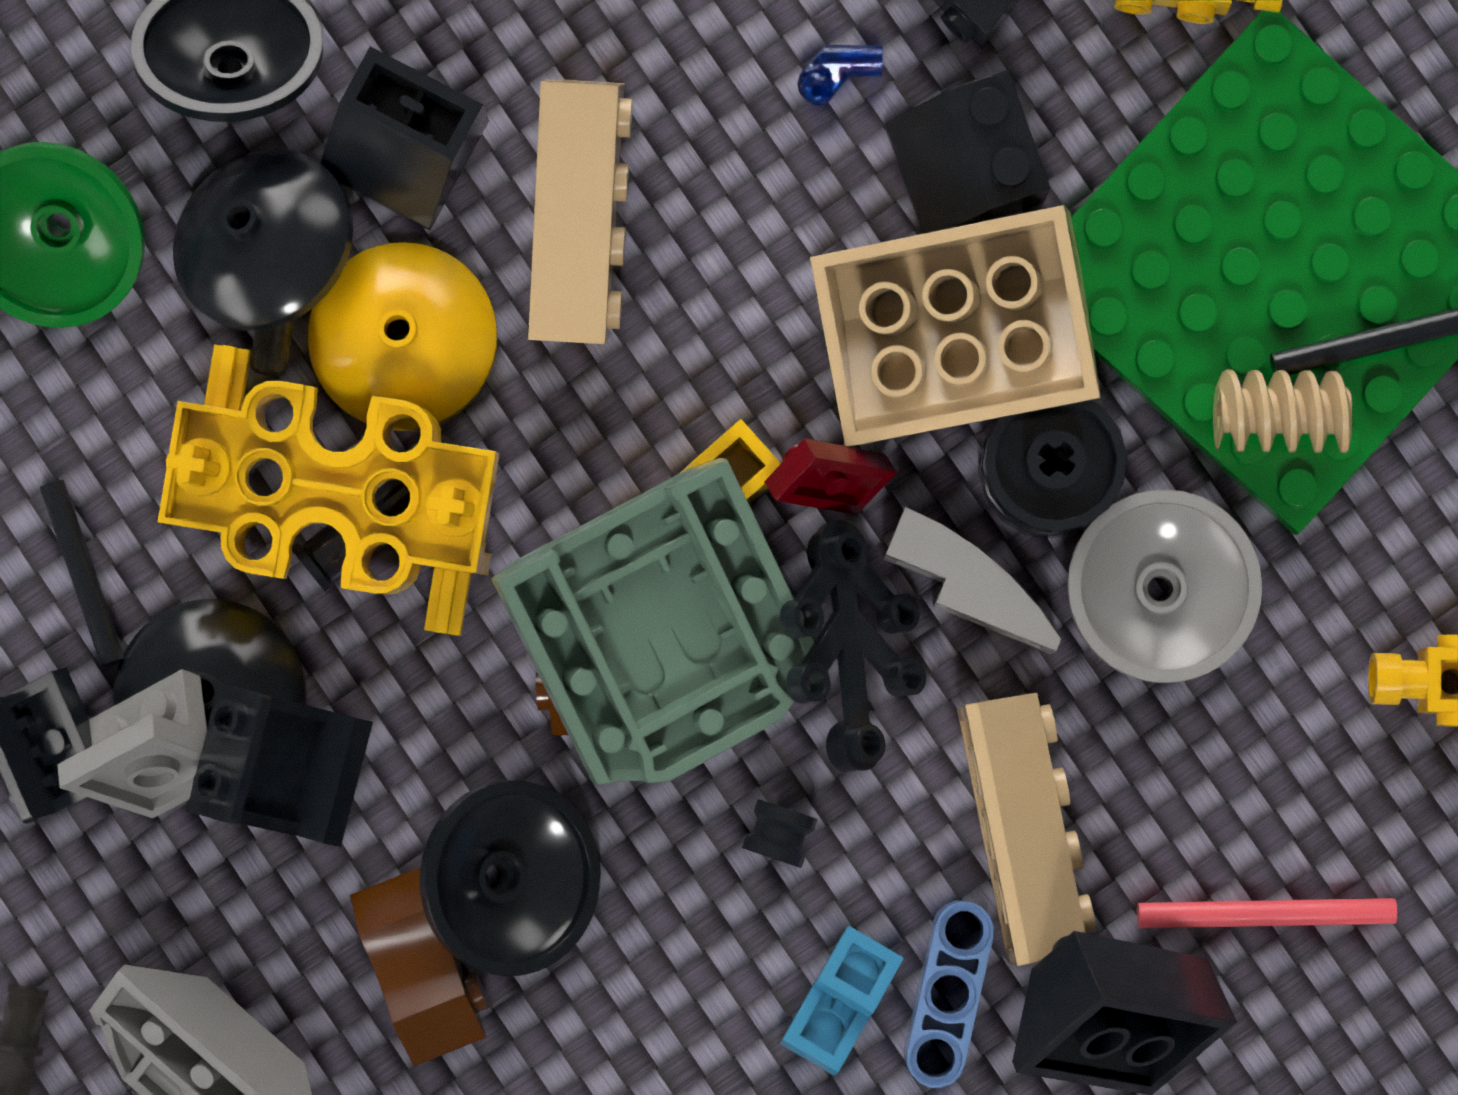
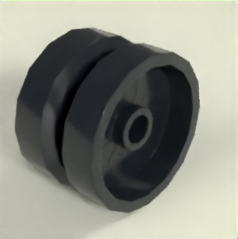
M1089 400L999 418L982 447L979 477L985 500L1002 522L1024 535L1054 539L1080 532L1110 508L1124 484L1128 456L1120 428L1104 407ZM1053 456L1057 458L1061 463L1062 471H1056L1050 477L1045 475L1039 468L1045 461L1043 457Z

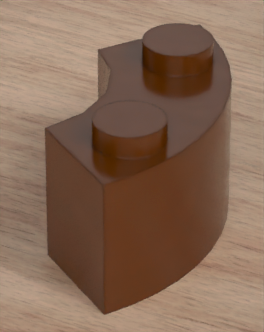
M420 867L351 894L350 898L359 937L379 981L391 1023L413 1066L486 1038L479 1014L480 1011L489 1008L484 988L477 973L473 972L466 975L462 962L453 957L433 933L427 921L420 895Z

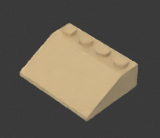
M1064 205L810 257L845 446L851 447L1101 398L1083 276L1071 212Z

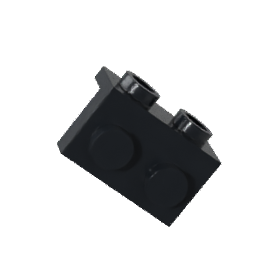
M67 667L51 671L14 692L0 697V772L7 786L8 797L16 807L22 822L28 824L63 813L90 799L89 797L59 787L57 764L92 746L89 717Z

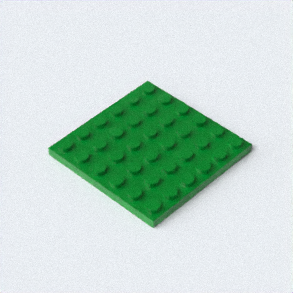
M1262 10L1072 216L1094 355L1295 536L1300 534L1458 360V334L1310 370L1315 375L1319 386L1326 372L1337 371L1341 375L1345 387H1348L1351 393L1352 434L1347 453H1340L1334 434L1327 435L1321 453H1314L1309 434H1302L1296 452H1288L1283 434H1276L1270 452L1262 451L1257 434H1250L1244 452H1237L1231 433H1224L1217 452L1213 432V403L1215 389L1223 371L1233 370L1237 374L1242 388L1247 373L1251 370H1259L1263 374L1266 386L1268 387L1273 375L1270 354L1458 308V170L1281 12ZM1299 373L1289 376L1293 387Z

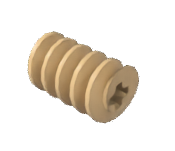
M1225 370L1218 380L1213 403V432L1217 452L1224 433H1231L1237 452H1244L1250 434H1257L1263 452H1270L1276 434H1283L1288 452H1296L1302 434H1309L1314 453H1321L1327 435L1334 434L1340 453H1347L1352 434L1351 393L1348 387H1345L1342 377L1337 371L1326 372L1320 386L1311 371H1302L1299 373L1293 387L1289 374L1285 370H1278L1273 373L1267 387L1263 374L1259 370H1251L1247 373L1241 388L1237 374L1233 370Z

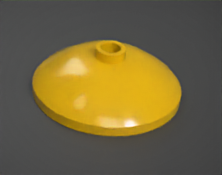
M399 242L378 245L348 259L332 289L312 308L308 324L309 355L320 384L341 409L367 424L366 416L372 396L404 400L428 410L436 418L438 424L452 418L467 407L479 394L491 373L497 351L498 334L495 313L491 301L477 277L463 263L450 254L418 243ZM398 319L407 321L410 330L404 339L394 341L388 338L387 328L391 322ZM414 418L401 419L392 428V431L420 430Z

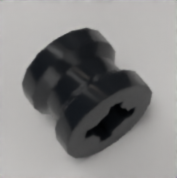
M758 799L754 809L758 820L754 832L745 836L742 848L802 868L805 859L802 845L805 836L814 831L818 819Z

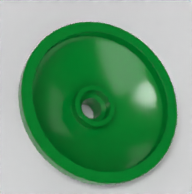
M31 142L0 151V309L27 323L52 328L80 326L95 321L111 312L122 302L134 286L144 261V226L137 204L129 190L105 164L93 156L70 146L49 142ZM58 213L66 216L71 223V229L59 227L54 221L53 214Z

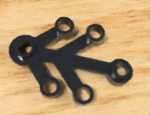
M836 520L822 525L810 538L807 546V559L812 572L794 600H789L782 606L780 624L785 634L794 639L815 636L820 632L801 664L793 666L787 674V691L795 702L801 704L818 702L827 697L831 687L828 670L838 657L844 721L836 723L829 730L826 739V751L830 762L836 769L841 772H856L873 768L883 757L886 747L882 731L870 723L863 656L882 676L886 690L894 697L919 694L926 684V672L918 659L914 657L900 658L859 612L857 592L877 612L876 616L880 627L889 634L912 631L917 626L920 611L916 600L909 594L894 595L866 563L867 548L860 531L850 522ZM831 592L833 613L823 627L824 612L821 604ZM896 608L899 610L900 620L897 618ZM800 610L804 615V625L800 621ZM903 670L906 675V684L903 681ZM807 675L810 678L811 682L810 691L808 690L806 685Z

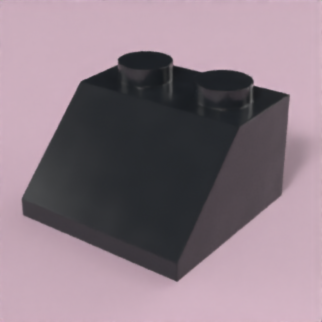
M1008 69L948 89L884 125L922 234L998 219L1045 202L1051 189Z

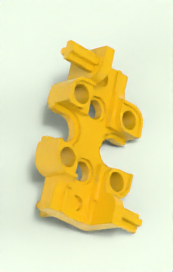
M214 344L204 405L177 401L170 449L166 458L167 468L158 522L221 532V550L225 559L235 569L250 574L287 579L292 560V545L297 534L303 528L314 523H325L333 526L341 534L346 547V557L341 572V588L374 594H398L407 590L417 580L421 565L432 566L434 570L424 630L461 636L471 573L487 576L489 573L492 554L485 552V541L500 453L441 443V428L436 418L428 410L408 401L372 396L366 416L367 428L363 439L354 448L345 452L329 451L317 441L313 433L312 420L317 408L318 388L284 381H265L254 386L244 399L251 350ZM279 398H287L293 407L291 424L280 432H272L268 428L265 419L267 408L273 401ZM414 418L420 427L421 437L419 442L410 451L398 452L391 443L390 433L392 428L401 419ZM263 459L274 460L283 472L281 487L269 496L256 494L249 484L251 468L256 462ZM389 479H398L407 486L410 492V502L408 508L402 514L389 517L378 510L375 503V494L383 482ZM264 524L272 535V547L265 557L255 560L246 551L245 537L252 527ZM383 544H390L399 555L400 565L393 577L382 581L372 573L370 558L377 547Z

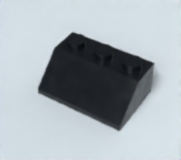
M1073 931L1071 934L1060 938L1053 945L1052 951L1031 969L1012 1063L1016 1073L1153 1095L1232 1028L1237 1021L1208 958Z

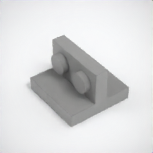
M181 669L89 719L92 746L57 764L59 787L61 789L150 818H155L189 800L193 779L207 733L200 676Z

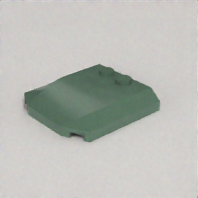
M724 458L715 459L670 478L513 561L491 578L591 781L597 785L611 784V782L616 781L669 782L777 723L794 703L786 687L787 674L793 666L801 664L814 643L812 636L798 639L791 638L785 634L781 627V608L787 601L794 600L735 474L728 460ZM800 613V621L801 624L804 625V620Z

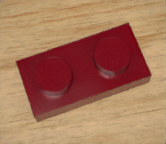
M804 438L799 444L793 446L784 454L782 463L764 483L778 502L858 515L893 478L897 471L884 453Z

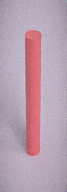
M1395 898L1137 903V925L1139 929L1396 924L1397 903Z

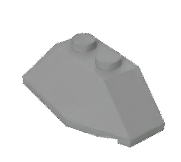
M124 965L118 970L89 1010L95 1024L102 1027L106 1047L122 1080L139 1095H312L305 1063L207 977Z

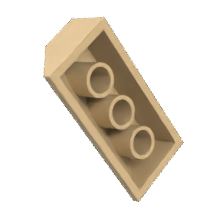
M1031 693L967 704L957 709L1006 959L1016 966L1041 961L1052 951L1053 945L1060 938L1071 934L1073 931L1084 933L1096 932L1090 897L1088 894L1078 896L1073 870L1083 868L1078 836L1075 830L1065 832L1060 808L1070 805L1066 775L1063 767L1052 768L1048 743L1057 742L1058 740L1053 711L1050 704L1040 706L1038 694Z

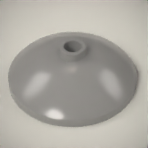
M1152 490L1137 493L1116 502L1091 522L1079 539L1072 554L1068 570L1067 594L1071 615L1077 630L1088 647L1103 662L1118 672L1138 680L1153 683H1176L1195 679L1210 673L1228 661L1241 648L1251 633L1258 617L1262 597V577L1258 558L1251 541L1241 526L1226 511L1211 501L1195 494L1176 490ZM1153 578H1161L1168 583L1170 594L1165 601H1156L1150 597L1148 584Z

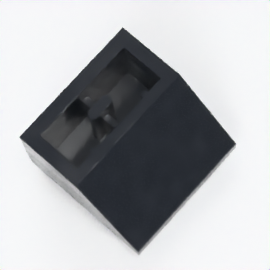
M370 46L340 100L320 164L341 185L431 230L485 130L489 119L483 104Z

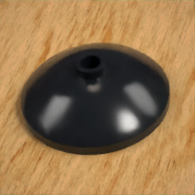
M152 0L140 14L132 31L131 57L135 74L142 87L151 97L166 108L199 120L237 122L261 117L283 108L299 97L310 86L321 66L323 35L318 17L306 0Z
M263 149L228 161L212 172L197 187L187 201L178 220L173 242V262L177 280L182 291L189 301L208 318L221 325L238 330L270 329L297 319L316 306L327 295L346 265L353 238V217L348 197L338 180L322 164L296 151ZM250 216V220L247 223V225L243 228L238 229L241 222L245 218Z
M198 599L184 602L152 618L139 630L124 652V659L120 661L115 679L114 704L117 705L181 669L199 675L201 681H209L214 688L213 698L204 704L207 729L219 683L306 705L307 694L304 670L297 651L287 635L271 619L257 610L223 599Z
M505 780L474 788L457 799L443 813L427 840L420 867V895L427 921L443 947L457 960L475 970L500 976H520L538 972L565 956L577 944L590 924L600 890L601 872L597 846L583 816L566 798L548 787L527 781ZM491 865H494L498 875L495 884L490 887L486 882V872Z

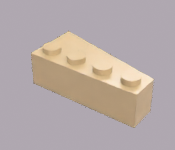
M560 79L541 81L528 340L605 344L609 337V329H620L622 291L611 290L613 265L623 266L625 257L626 228L616 227L617 201L627 202L629 185V163H620L621 137L630 138L632 127L633 102L632 99H624L625 83Z

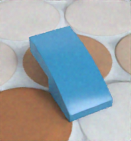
M848 925L779 1044L836 1076L867 1020L877 1008L904 958Z

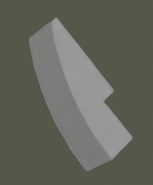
M907 507L904 508L883 560L942 583L933 607L1048 654L1057 651L1061 638L1038 605L1011 575L978 547L946 526Z

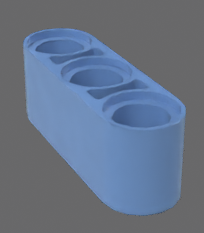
M955 900L945 904L937 911L932 922L904 1047V1060L909 1072L920 1084L929 1088H943L951 1085L960 1077L964 1069L993 941L994 926L990 915L981 906L966 900ZM960 911L972 913L980 925V934L977 940L971 946L965 948L952 946L945 935V926L948 919ZM945 975L959 977L964 982L966 988V997L963 1003L951 1011H942L936 1008L931 999L933 984ZM931 1039H941L947 1042L952 1051V1059L949 1066L943 1072L937 1074H928L922 1071L916 1062L920 1046Z

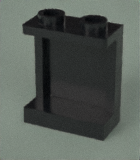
M219 683L186 811L225 823L248 825L341 847L373 722Z

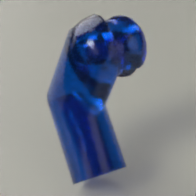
M827 45L823 47L801 71L797 83L799 93L809 104L821 106L831 101L849 77H882L883 46Z

